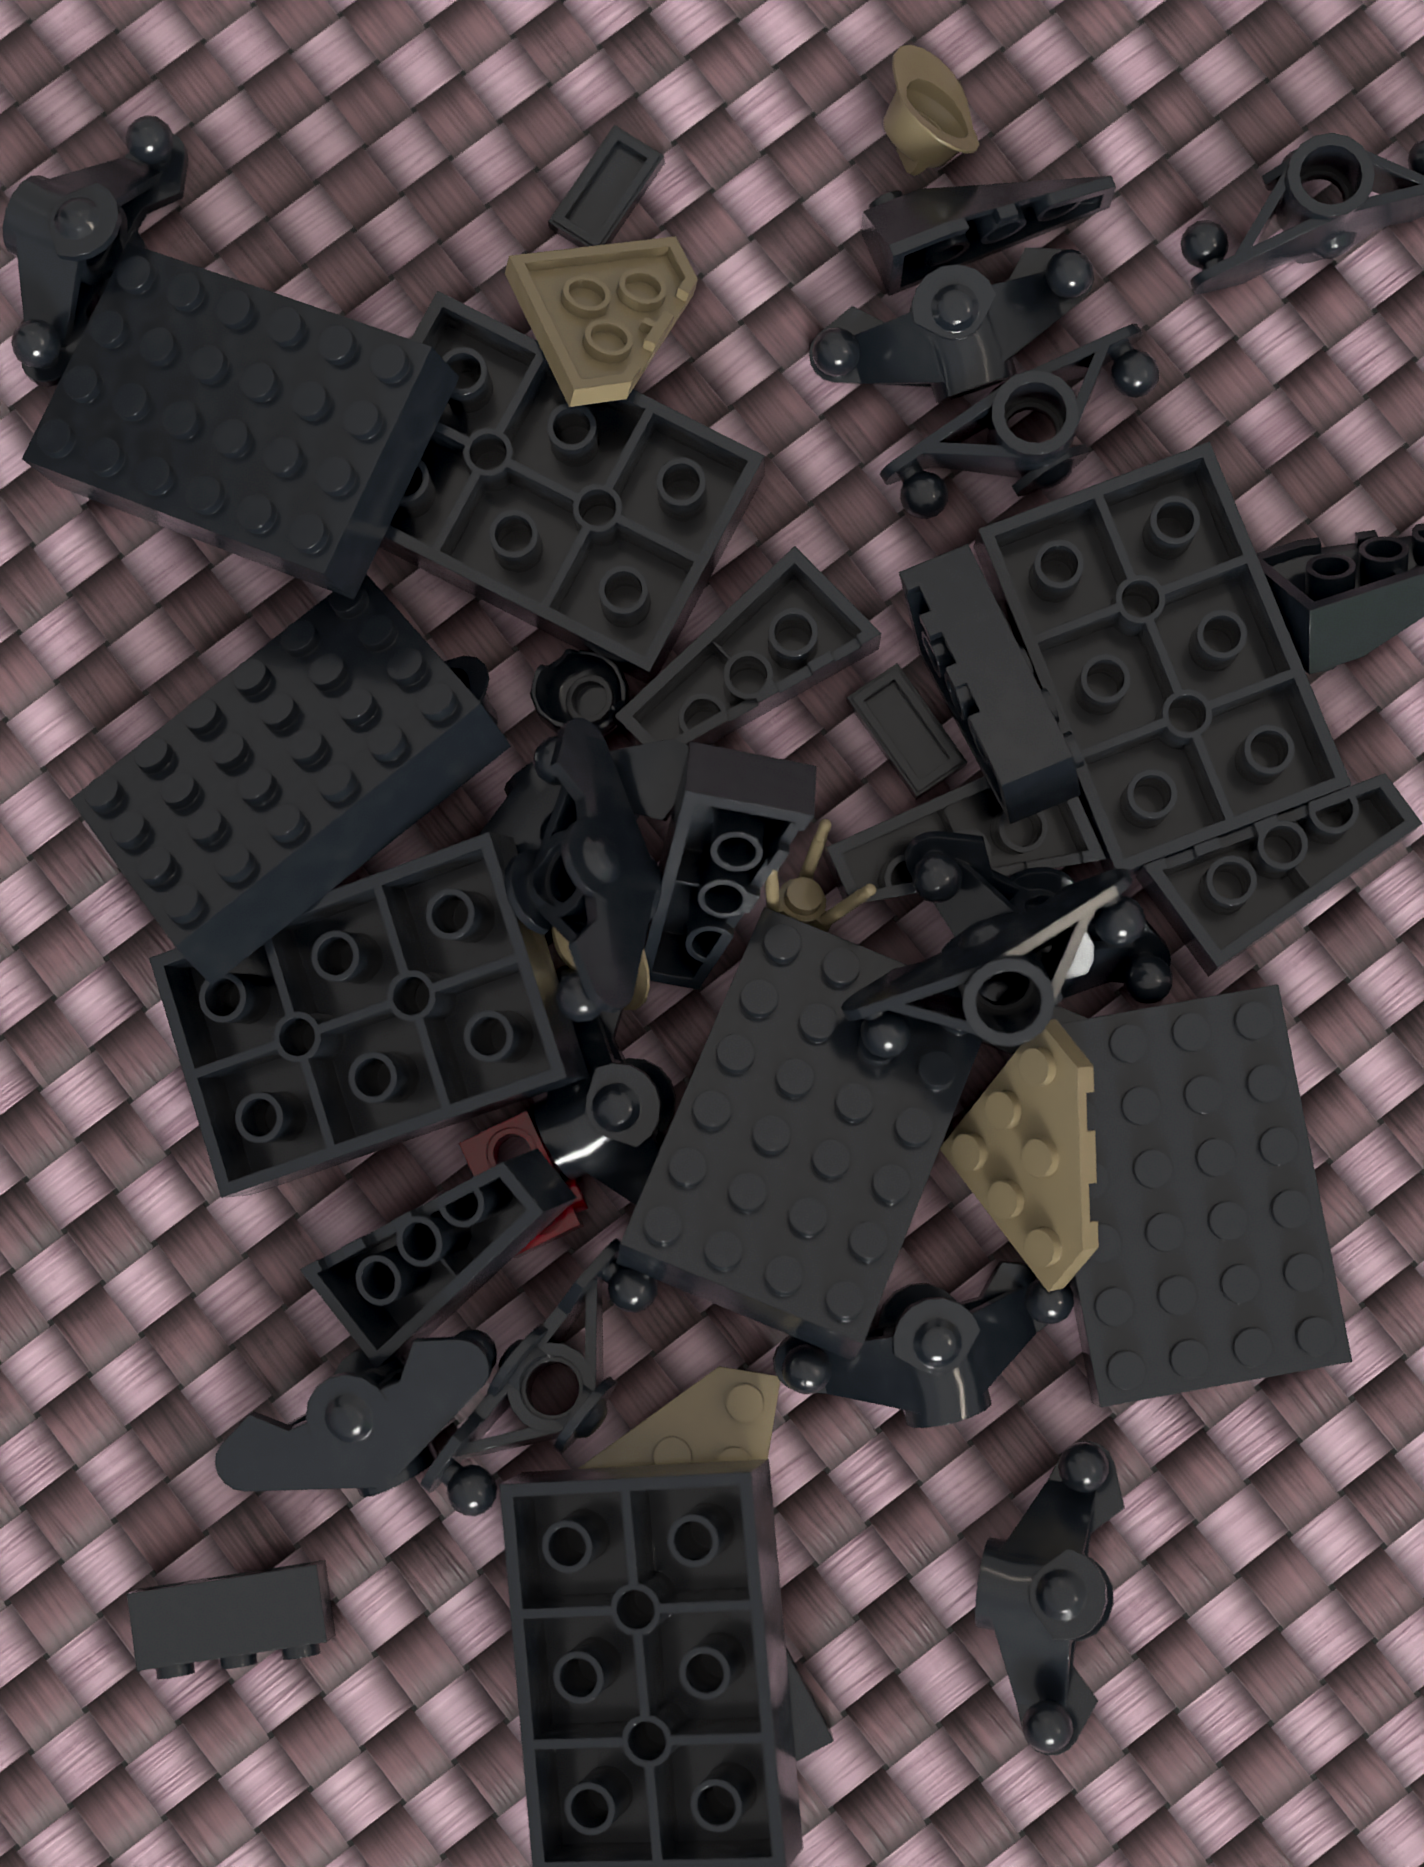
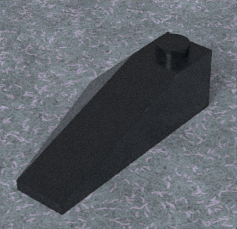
M1112 176L925 188L905 195L901 191H892L873 200L868 206L869 209L863 211L861 233L888 296L920 284L927 274L941 266L956 264L966 266L1110 208L1116 185Z
M1424 523L1414 526L1412 536L1397 538L1378 537L1376 530L1355 532V543L1321 547V541L1317 537L1296 540L1256 553L1302 666L1309 675L1316 672L1330 671L1337 665L1364 657L1424 617Z

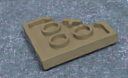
M676 236L510 255L505 270L509 284L569 407L627 399L693 297L698 281Z
M1051 1019L1044 1031L1035 1038L1021 1044L940 1147L941 1152L1048 1292L1064 1288L1099 1247L1098 1221L1090 1220L1089 1184L1097 1182L1095 1130H1087L1086 1093L1094 1092L1093 1064L1056 1019Z
M719 1366L578 1469L768 1459L780 1380L777 1375Z

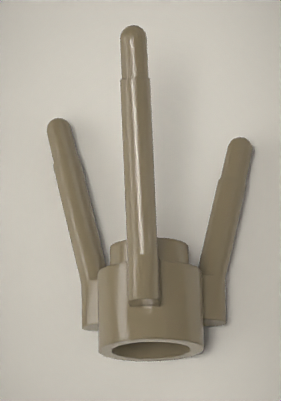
M828 819L820 821L797 878L785 882L780 890L778 872L776 870H773L765 881L766 908L825 932L829 931L833 923L866 902L867 899L876 893L875 885L867 884L828 911H825V894L820 885L813 880L832 826L831 821Z

